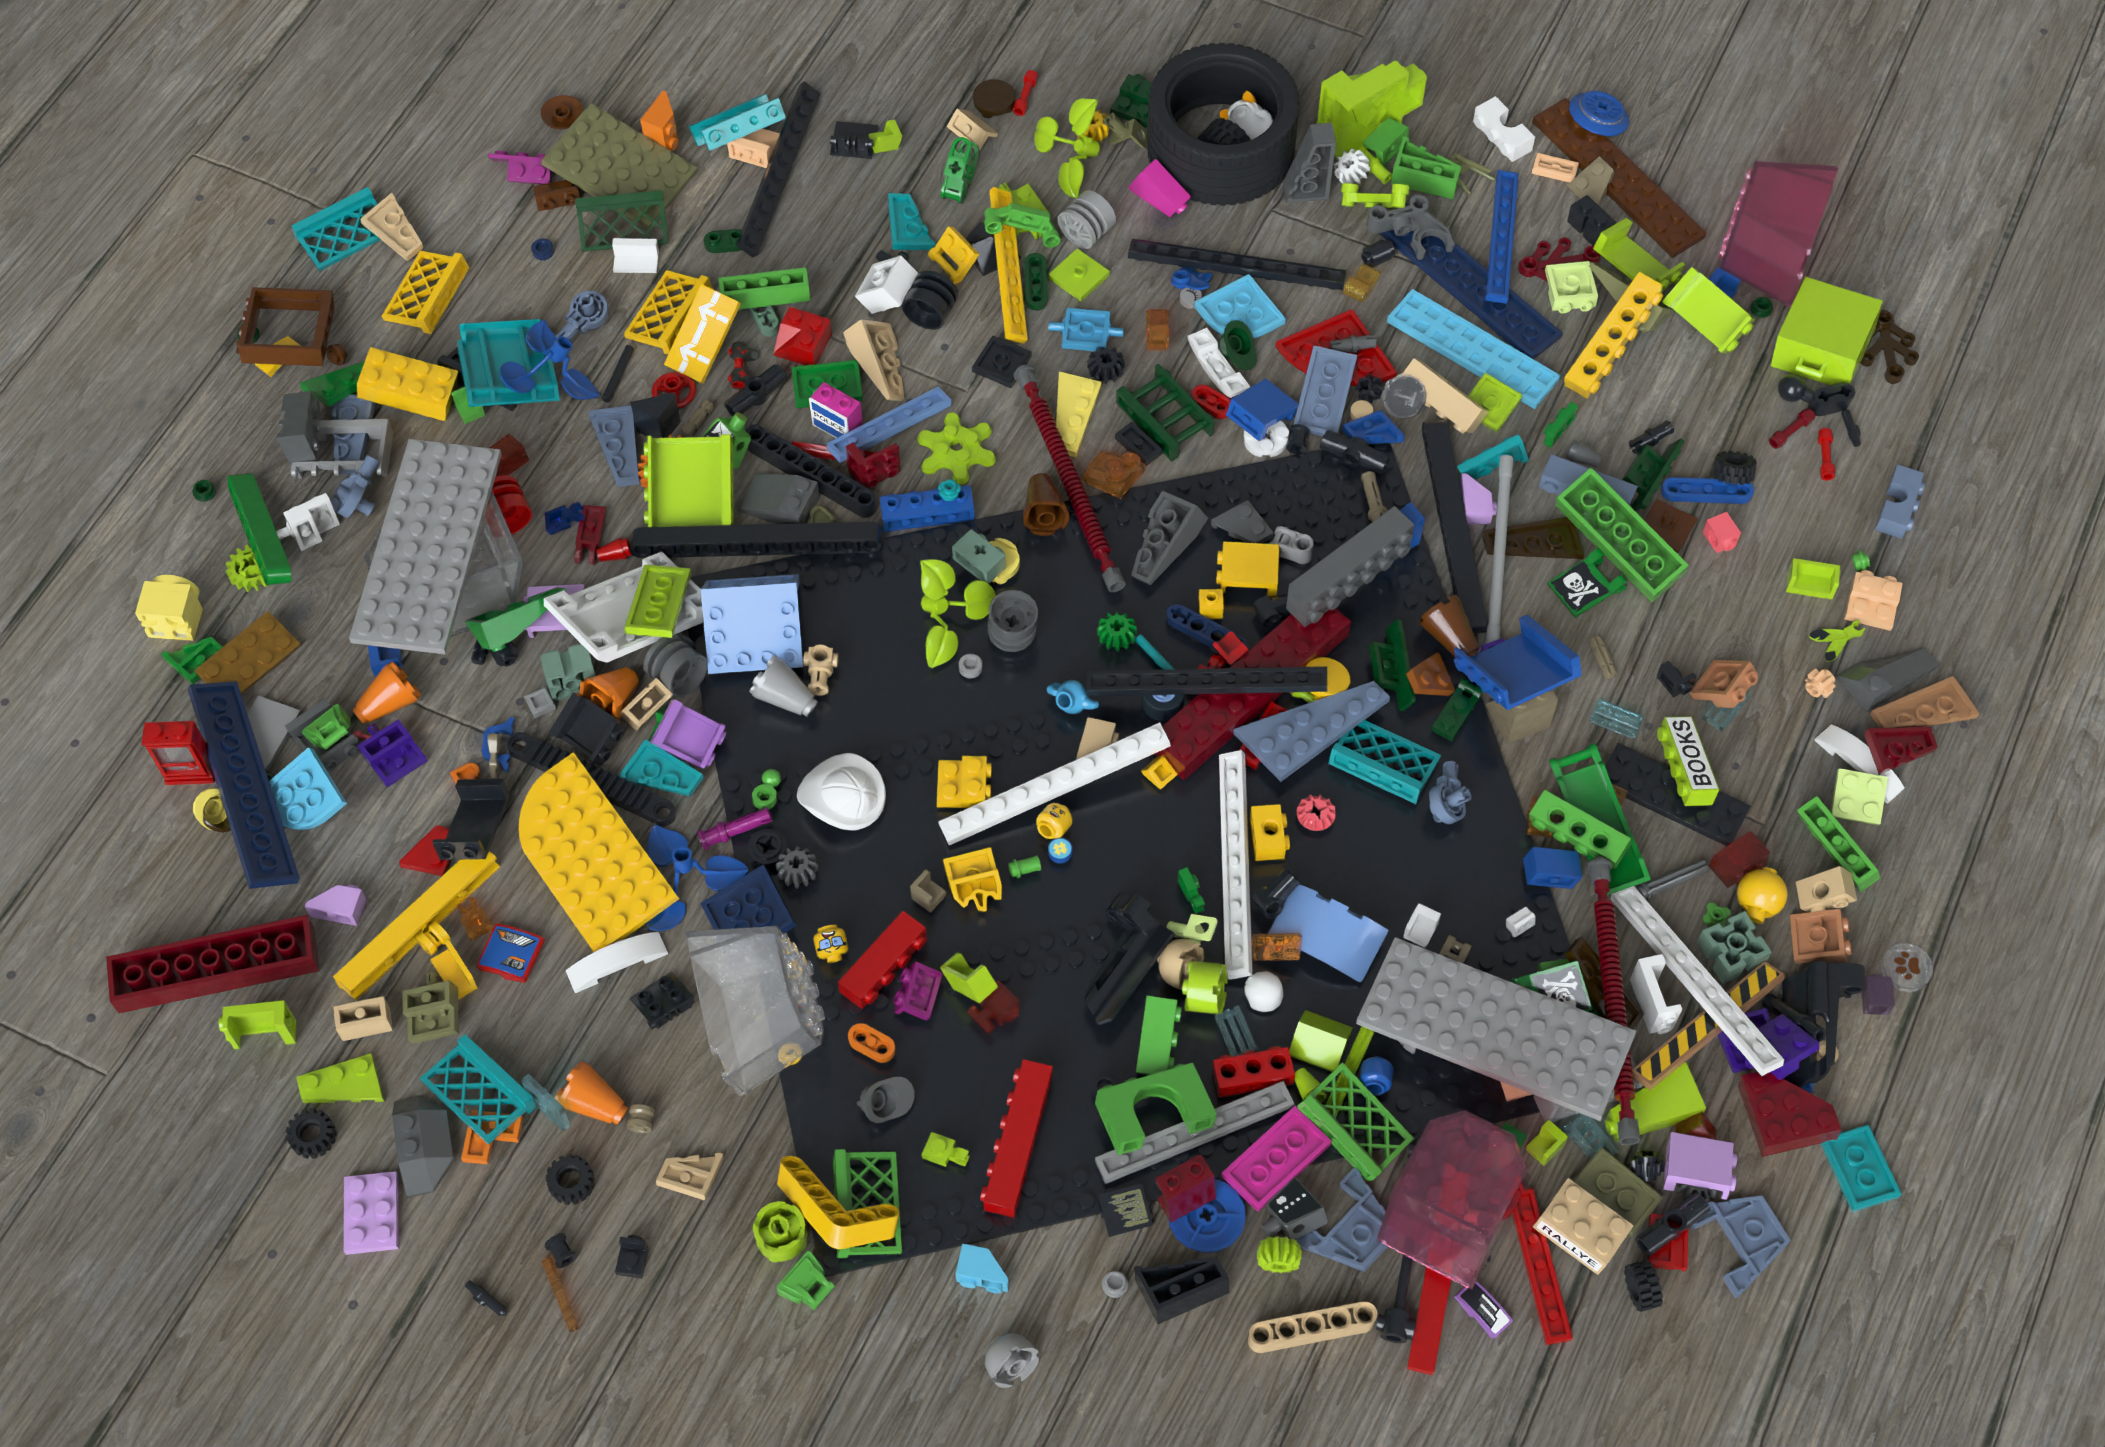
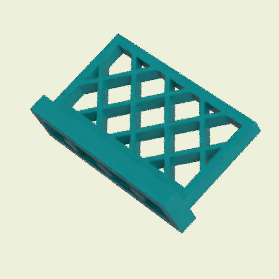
M369 187L291 225L294 237L302 245L319 272L381 240L369 229L359 227L361 218L364 216V210L371 206L375 207L378 204ZM349 217L357 218L355 226L345 225V219ZM329 227L338 228L336 236L325 234L326 229ZM342 229L353 231L351 239L340 237ZM357 232L368 234L367 239L362 242L356 241ZM310 237L319 238L316 246L307 244L305 240ZM323 239L334 241L332 249L321 247ZM338 242L349 244L348 249L343 252L337 251ZM319 252L330 254L329 258L322 263H319L317 260Z
M1366 720L1357 725L1365 729V734L1356 735L1354 729L1342 736L1338 743H1335L1328 764L1414 804L1420 798L1423 788L1441 758L1440 754ZM1383 737L1387 739L1388 743L1378 745L1375 738ZM1370 739L1372 746L1362 748L1359 741ZM1354 742L1356 750H1351L1343 745ZM1405 747L1410 753L1399 755L1397 748ZM1391 749L1394 756L1384 758L1381 751ZM1375 752L1379 760L1370 759L1365 754ZM1425 756L1433 761L1431 764L1421 765L1418 758ZM1413 759L1416 767L1405 768L1403 761ZM1397 762L1400 770H1394L1388 767L1387 764ZM1419 772L1422 778L1421 782L1410 777L1409 774Z
M464 1034L457 1040L459 1045L422 1075L420 1081L484 1142L490 1144L525 1112L530 1114L536 1106L533 1097ZM458 1055L465 1059L464 1067L451 1068V1061ZM464 1073L463 1083L449 1084L450 1074ZM468 1073H480L482 1075L481 1083H467ZM436 1074H446L445 1084H433L430 1079ZM496 1088L498 1090V1099H484L485 1089ZM462 1089L461 1100H450L448 1098V1090ZM467 1089H480V1099L466 1100ZM502 1104H513L517 1108L510 1115H501ZM479 1105L478 1116H467L465 1114V1106ZM483 1105H497V1115L483 1116ZM482 1121H496V1128L487 1135L482 1130Z

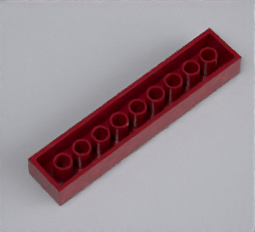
M1335 608L1325 612L1318 622L1304 627L1291 614L1230 668L1306 667L1307 663L1311 660L1325 657L1349 636L1351 621ZM1283 693L1199 694L1162 726L1171 746L1154 754L1157 757L1164 755L1178 773V776L1185 780L1235 736V728L1249 724L1269 706L1271 701L1274 702Z

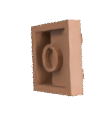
M1713 660L1690 691V695L1694 700H1712L1716 707L1735 708L1739 702L1744 701L1746 691L1757 683L1758 673L1750 661Z
M1841 909L1790 915L1795 964L1825 961L1828 964L1848 962L1847 955H1852L1850 940H1846L1845 932H1850L1848 917H1843Z

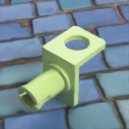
M1191 914L1188 924L1170 921L1166 928L1174 932L1175 938L1189 939L1200 943L1201 940H1211L1218 921L1213 917ZM1200 923L1209 924V929L1205 933Z

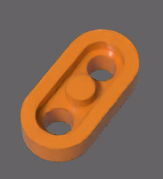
M863 1023L856 1024L850 1028L848 1040L853 1049L880 1063L888 1062L894 1057L895 1044L890 1037ZM860 1036L866 1038L862 1042L857 1041V1038ZM881 1048L887 1049V1052L884 1054H881L878 1051Z

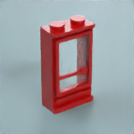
M194 721L144 723L142 746H145L164 777L166 785L214 783L215 777L206 751V742Z

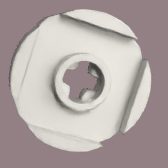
M1279 421L1267 430L1266 434H1269L1271 439L1264 438L1260 441L1244 430L1245 447L1255 456L1270 455V457H1275L1286 449L1289 430L1282 421Z

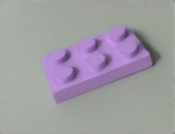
M394 1171L344 1177V1253L348 1255L399 1249L398 1173Z

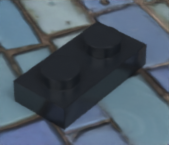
M1130 422L1115 434V439L1144 466L1149 465L1162 455L1163 449L1133 422Z

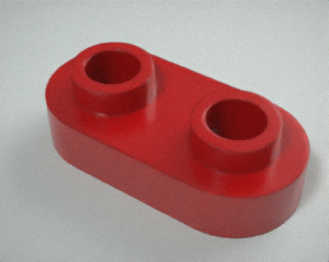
M1198 385L1192 390L1191 398L1206 413L1217 419L1227 418L1226 413L1231 402L1228 397L1207 385Z

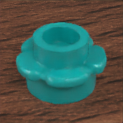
M947 479L939 484V495L946 501H953L958 497L961 487L955 480Z

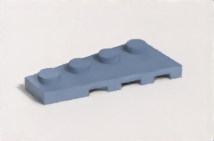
M349 395L332 405L333 420L372 419L376 403L357 398V395ZM368 433L333 434L335 461H363ZM341 470V474L356 472V470Z
M631 405L588 411L617 487L640 484L635 422Z

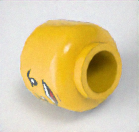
M1058 803L1047 805L1036 819L1037 829L1047 839L1061 838L1072 825V816L1069 809Z

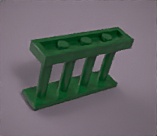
M1159 363L1155 365V379L1134 392H1129L1122 386L1116 390V404L1147 436L1163 449L1162 453L1171 462L1179 456V444L1203 429L1209 437L1214 435L1215 421L1213 417L1206 413L1173 379L1171 373L1167 369L1164 370ZM1160 385L1168 392V394L1147 407L1142 406L1138 402V399ZM1174 400L1182 407L1161 422L1156 421L1152 416L1153 413ZM1187 415H1190L1196 422L1176 436H1171L1165 430Z

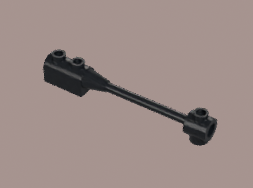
M1420 1136L1416 1138L1415 1143L1410 1142L1407 1158H1411L1412 1162L1411 1167L1405 1166L1403 1182L1408 1183L1410 1218L1394 1308L1385 1309L1384 1315L1379 1314L1376 1330L1381 1331L1380 1337L1389 1342L1406 1343L1407 1339L1413 1340L1416 1319L1411 1318V1314L1404 1311L1420 1217L1424 1212L1427 1197L1437 1198L1447 1140Z

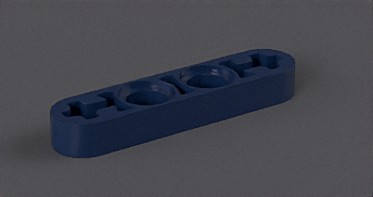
M1174 604L1167 609L1166 621L1171 627L1213 649L1215 648L1212 644L1215 641L1211 638L1212 634L1220 633L1225 637L1229 632H1233L1183 605ZM1181 614V617L1173 618V615ZM1198 622L1203 625V629L1196 631L1191 628V625ZM1234 633L1236 637L1248 648L1249 646L1247 640L1244 637Z

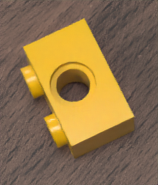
M1281 805L1251 806L1250 823L1255 861L1285 859V852L1290 849L1289 835H1284V828H1287L1286 813H1281ZM1270 830L1275 832V834L1269 835L1265 831Z

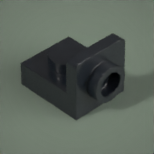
M1667 661L1660 665L1656 677L1674 698L1679 694L1685 695L1694 688L1693 685L1697 676L1691 673L1682 678L1680 671Z
M628 1235L627 1238L620 1237L619 1244L621 1247L615 1269L616 1275L642 1279L649 1250L646 1241L637 1235Z

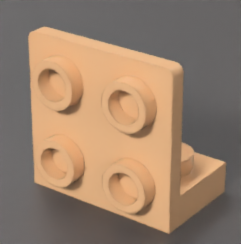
M760 129L727 143L729 157L767 168L780 133Z

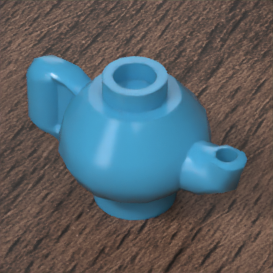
M1068 680L1062 684L1055 682L1046 688L1049 694L1056 696L1058 707L1068 714H1078L1083 709L1092 710L1099 706L1097 701L1087 696L1085 686L1079 681Z

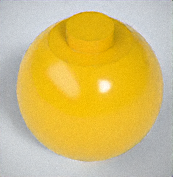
M1768 867L1747 873L1741 879L1737 888L1739 905L1746 911L1751 921L1757 924H1763L1765 918L1777 915L1784 908L1788 898L1785 882L1777 875L1776 870Z

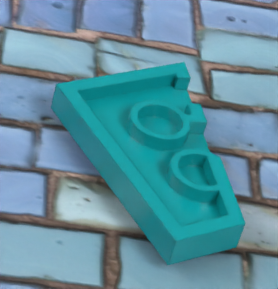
M1519 434L1514 437L1504 439L1502 443L1493 448L1485 449L1474 458L1464 460L1457 468L1461 476L1462 474H1468L1475 480L1490 475L1493 469L1498 468L1500 456L1502 455L1512 456L1514 458L1513 462L1520 460L1521 463H1525L1529 459L1523 441Z

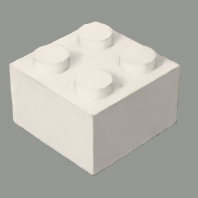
M901 255L875 263L871 266L855 297L872 314L880 311L883 312L893 307H899L902 305L908 290L911 289L918 272Z

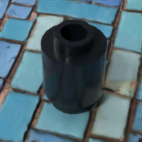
M1380 240L1363 248V253L1361 254L1362 261L1365 265L1373 268L1391 260L1392 256L1395 255V248L1390 240Z
M512 641L506 643V647L495 652H492V649L490 650L497 665L507 667L516 661L518 652Z

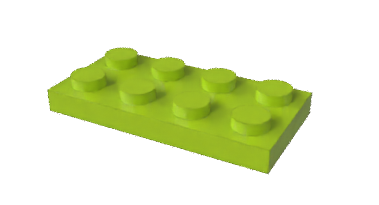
M644 565L626 620L625 634L673 637L691 577L690 568Z

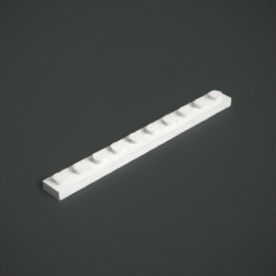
M1155 724L939 821V825L948 845H952L1171 746L1161 724Z
M1242 750L1219 755L1225 965L1227 966L1229 980L1252 976L1245 753Z
M1632 886L1611 894V901H1613L1658 955L1663 954L1666 965L1759 1074L1763 1076L1783 1066L1784 1059L1639 891Z

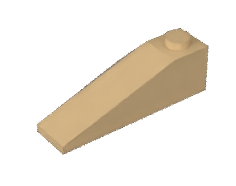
M859 320L843 332L847 347L887 400L902 402L905 399L902 377L898 374L897 367L900 366V360L896 358L895 354L898 344L891 324Z

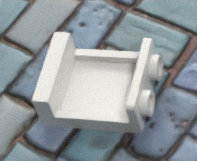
M1663 954L1638 959L1630 978L1639 1007L1644 1012L1643 1018L1649 1034L1655 1032L1665 1034L1670 1032L1682 1011L1681 1004L1666 1006L1657 983L1666 964Z

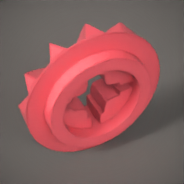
M1310 794L1307 798L1302 799L1298 805L1297 818L1309 830H1324L1331 826L1335 820V806L1332 805L1330 799L1323 798L1321 794L1318 796ZM1313 806H1315L1317 810H1322L1320 812V819L1318 818V816H1316L1315 813H1311L1313 810Z

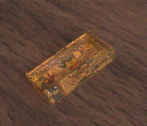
M1299 933L1252 934V960H1300L1302 936Z

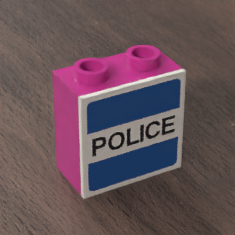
M823 382L809 398L812 425L829 435L838 438L863 425L861 403Z

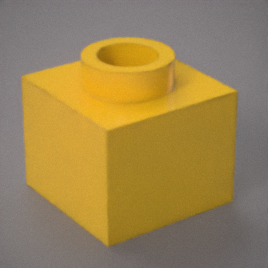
M1199 589V614L1208 619H1223V589Z

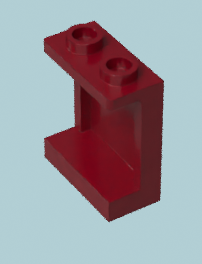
M1198 1155L1156 1178V1183L1163 1194L1157 1198L1158 1203L1170 1223L1216 1199L1214 1174L1202 1155Z

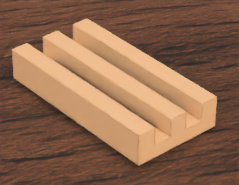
M1537 153L1532 174L1571 182L1576 176L1579 163Z

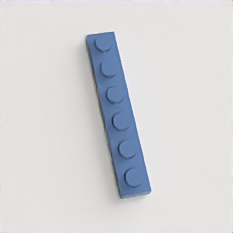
M938 386L828 442L827 450L841 463L847 460V445L854 442L858 449L864 451L950 407L951 399Z

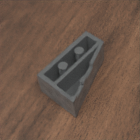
M311 391L284 394L281 408L284 420H279V427H283L282 433H277V440L289 463L317 460V451L320 450V443L317 437V432H320V423L317 418V413H320L319 401L314 399Z

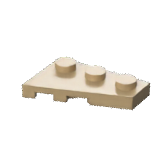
M390 193L361 218V223L406 261H409L423 249L421 240L396 202L393 193Z

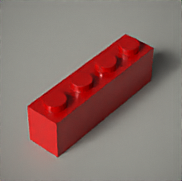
M902 911L838 981L839 992L862 1010L867 1004H872L878 997V992L881 988L888 986L893 981L895 973L899 968H904L909 963L911 955L916 950L919 951L923 948L927 941L926 927Z

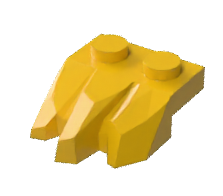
M991 848L943 859L953 897L963 908L968 905L969 900L973 899L978 911L986 912L988 896H992L994 900H1001L1002 885Z

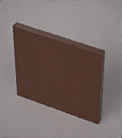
M1656 499L1644 519L1676 553H1679L1698 518Z

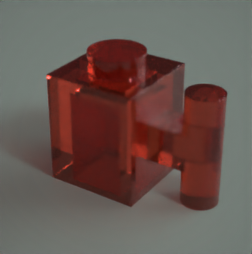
M999 980L996 982L998 988L981 1002L982 1011L975 1005L971 1006L967 1011L987 1033L992 1032L995 1028V1025L990 1021L992 1018L1002 1026L1007 1021H1013L1020 1011L1019 1000Z

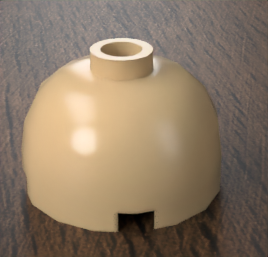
M1189 939L1173 940L1166 946L1157 959L1160 975L1166 983L1182 990L1184 979H1189L1187 972L1189 961L1203 962L1204 950L1199 947L1200 943Z

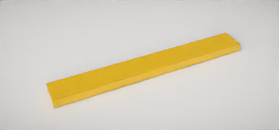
M996 187L989 190L991 208L999 209L1012 203L1011 192ZM1002 224V230L994 234L1005 339L1024 344L1028 341L1016 231L1015 227Z

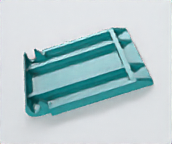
M540 319L459 324L460 340H457V348L469 407L559 401L557 380L553 362L550 358L530 376L535 383V387L528 393H518L509 389L499 377V370L506 362H516L523 366L528 373L546 356L543 352L532 350L526 342L527 332L533 325L540 322Z

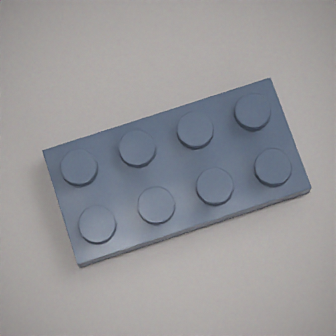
M1313 346L1294 425L1306 426L1310 430L1309 434L1322 437L1328 430L1335 433L1339 432L1357 355Z

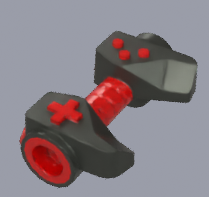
M737 341L733 343L732 348L728 352L730 358L734 360V370L728 376V381L731 382L732 388L742 389L745 387L746 380L751 377L743 369V361H756L758 350L746 347L744 342Z

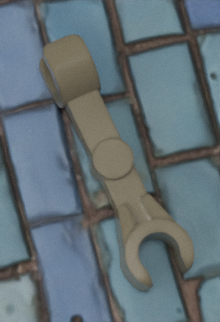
M496 733L488 734V747L491 753V759L489 760L491 769L490 779H497V768L499 767L497 754H499L501 738Z

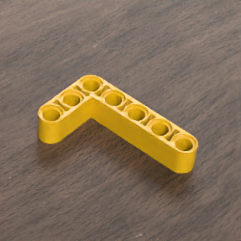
M785 1156L781 1159L777 1180L778 1186L830 1247L845 1249L888 1240L895 1236L899 1218V1209L896 1206L880 1204L846 1211L802 1159L796 1156Z

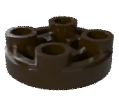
M990 79L981 82L974 89L973 104L984 118L988 119L1013 111L1015 93L1007 82Z

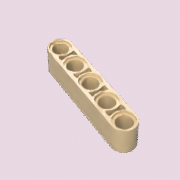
M1358 1302L1257 1322L1250 1328L1248 1345L1254 1352L1265 1353L1366 1333L1374 1327L1377 1310L1372 1303ZM1359 1313H1366L1370 1316L1371 1320L1367 1322L1361 1321L1357 1315ZM1341 1318L1345 1325L1342 1327L1335 1326L1331 1320ZM1315 1323L1319 1330L1311 1332L1305 1325ZM1282 1328H1289L1293 1335L1285 1337L1280 1333V1330ZM1262 1333L1266 1335L1267 1340L1259 1342L1255 1340L1254 1335Z

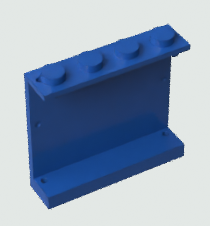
M1529 615L1519 618L1521 634L1472 657L1466 655L1465 651L1460 650L1458 647L1454 648L1456 668L1465 673L1471 682L1479 685L1484 693L1487 692L1497 704H1501L1506 710L1582 676L1579 655Z

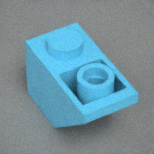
M962 1244L955 1273L956 1282H960V1285L967 1288H975V1286L984 1287L992 1293L1008 1292V1278L989 1249Z

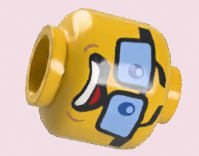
M828 925L817 929L818 933L813 937L817 956L820 959H827L828 963L842 960L841 955H844L849 950L845 931L837 928V925Z

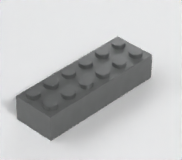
M1394 506L1290 583L1286 609L1304 627L1318 622L1325 612L1329 609L1334 610L1341 600L1347 596L1351 597L1361 585L1370 583L1377 573L1381 570H1387L1393 561L1399 557L1403 558L1408 554L1413 537L1414 524Z

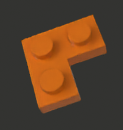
M471 1110L470 1116H478L479 1111ZM483 1111V1116L497 1115V1113ZM521 1115L494 1140L519 1143L523 1116ZM482 1121V1130L487 1135L496 1128V1121ZM468 1126L461 1157L462 1161L488 1165L493 1141L487 1144Z

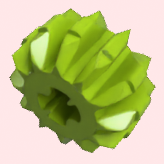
M1267 1237V1239L1260 1241L1258 1247V1265L1263 1270H1270L1272 1273L1279 1272L1282 1274V1272L1290 1273L1292 1270H1297L1302 1259L1301 1245L1294 1239H1288V1237Z

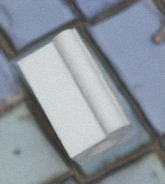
M1527 907L1506 919V928L1512 933L1513 937L1520 935L1535 925V915Z

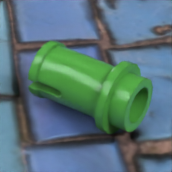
M1037 855L1018 861L1013 859L1012 862L1008 863L1012 877L1020 878V875L1041 870V864Z

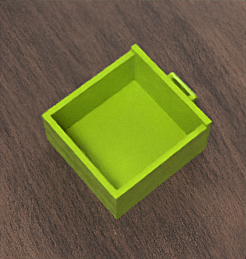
M1805 277L1777 336L1771 366L1827 385L1839 383L1851 385L1876 329L1883 301Z

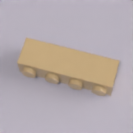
M1413 358L1401 375V377L1410 376L1419 380L1424 386L1426 393L1424 405L1429 408L1433 406L1437 409L1436 414L1446 421L1450 419L1454 422L1453 427L1462 434L1465 432L1473 434L1489 412L1422 360Z

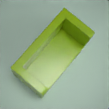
M1793 558L1787 572L1786 592L1833 599L1839 586L1840 565Z
M958 952L940 967L954 990L978 1003H981L998 988L986 966L980 965L974 970L969 967L962 954Z

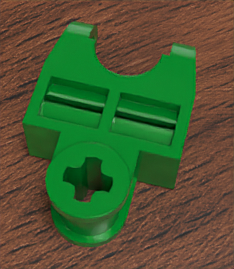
M959 137L952 143L943 174L946 177L940 193L941 199H953L958 201L959 204H963L965 201L968 184L972 183L979 156L978 145L965 137ZM961 141H964L957 151V144ZM968 145L967 151L964 153V148ZM972 145H973V147H974V149H975L973 155H972V151H973V150H972Z

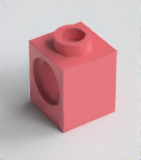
M1727 512L1708 519L1702 532L1716 553L1735 548L1741 535L1740 530Z

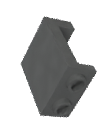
M323 699L289 722L285 727L302 752L308 747L314 749L328 772L334 770L345 759L354 756L359 750L357 745L360 742L355 734L348 730V734L325 750L324 748L314 747L304 736L302 730L332 708L327 700Z

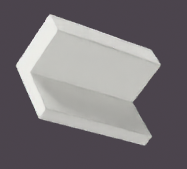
M613 238L612 246L615 255L614 273H657L659 259L657 239Z

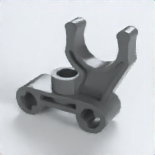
M1423 195L1412 196L1409 205L1405 206V208L1387 211L1383 206L1377 205L1369 210L1366 228L1371 233L1379 234L1394 230L1395 235L1403 236L1410 231H1414L1411 247L1418 260H1422L1425 256L1426 250L1421 245V240L1427 236L1440 238L1444 242L1447 252H1452L1455 246L1450 230L1427 212L1429 202Z

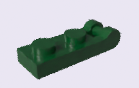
M1463 677L1452 697L1432 725L1431 731L1452 742L1484 692L1480 686L1471 684L1469 679ZM1465 691L1472 694L1471 698L1463 695Z

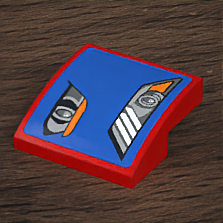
M495 923L476 967L483 972L499 974L505 980L526 983L545 939L518 928Z

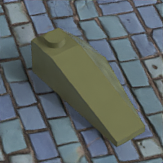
M1591 262L1589 265L1591 270L1616 302H1618L1631 283L1628 281L1622 282L1623 278L1599 263ZM1637 299L1635 300V302L1638 304H1642L1645 302V300ZM1661 300L1657 306L1653 305L1650 309L1651 314L1645 323L1641 322L1637 329L1644 333H1647V331L1655 332L1675 310L1665 305Z

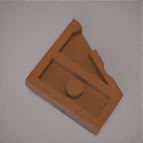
M1435 653L1406 674L1415 694L1450 696L1455 691L1439 653Z

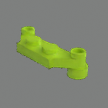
M1342 183V206L1354 207L1355 203L1365 204V208H1372L1377 205H1382L1386 209H1395V207L1405 208L1406 195H1409L1410 186L1392 184V194L1358 193L1359 185Z

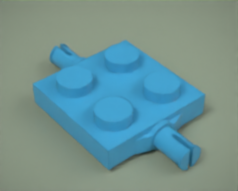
M1067 308L1063 322L1049 321L1048 331H1061L1063 349L1096 351L1097 347L1103 350L1110 336L1123 337L1124 328L1111 327L1109 311Z

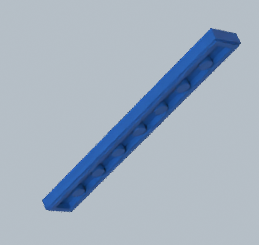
M1497 170L1485 294L1486 301L1507 304L1509 296L1519 173Z

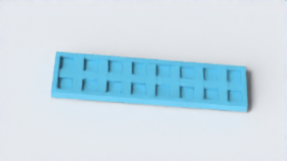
M1414 289L1405 296L1387 318V323L1482 378L1486 372L1523 395L1521 402L1533 409L1539 406L1560 380L1561 375Z

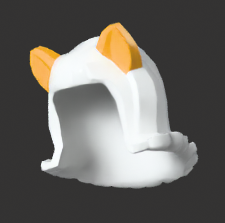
M1248 91L1243 94L1242 100L1232 104L1229 109L1220 111V118L1228 119L1238 124L1251 140L1264 133L1273 123L1271 114L1267 110L1262 109L1256 103L1253 94Z

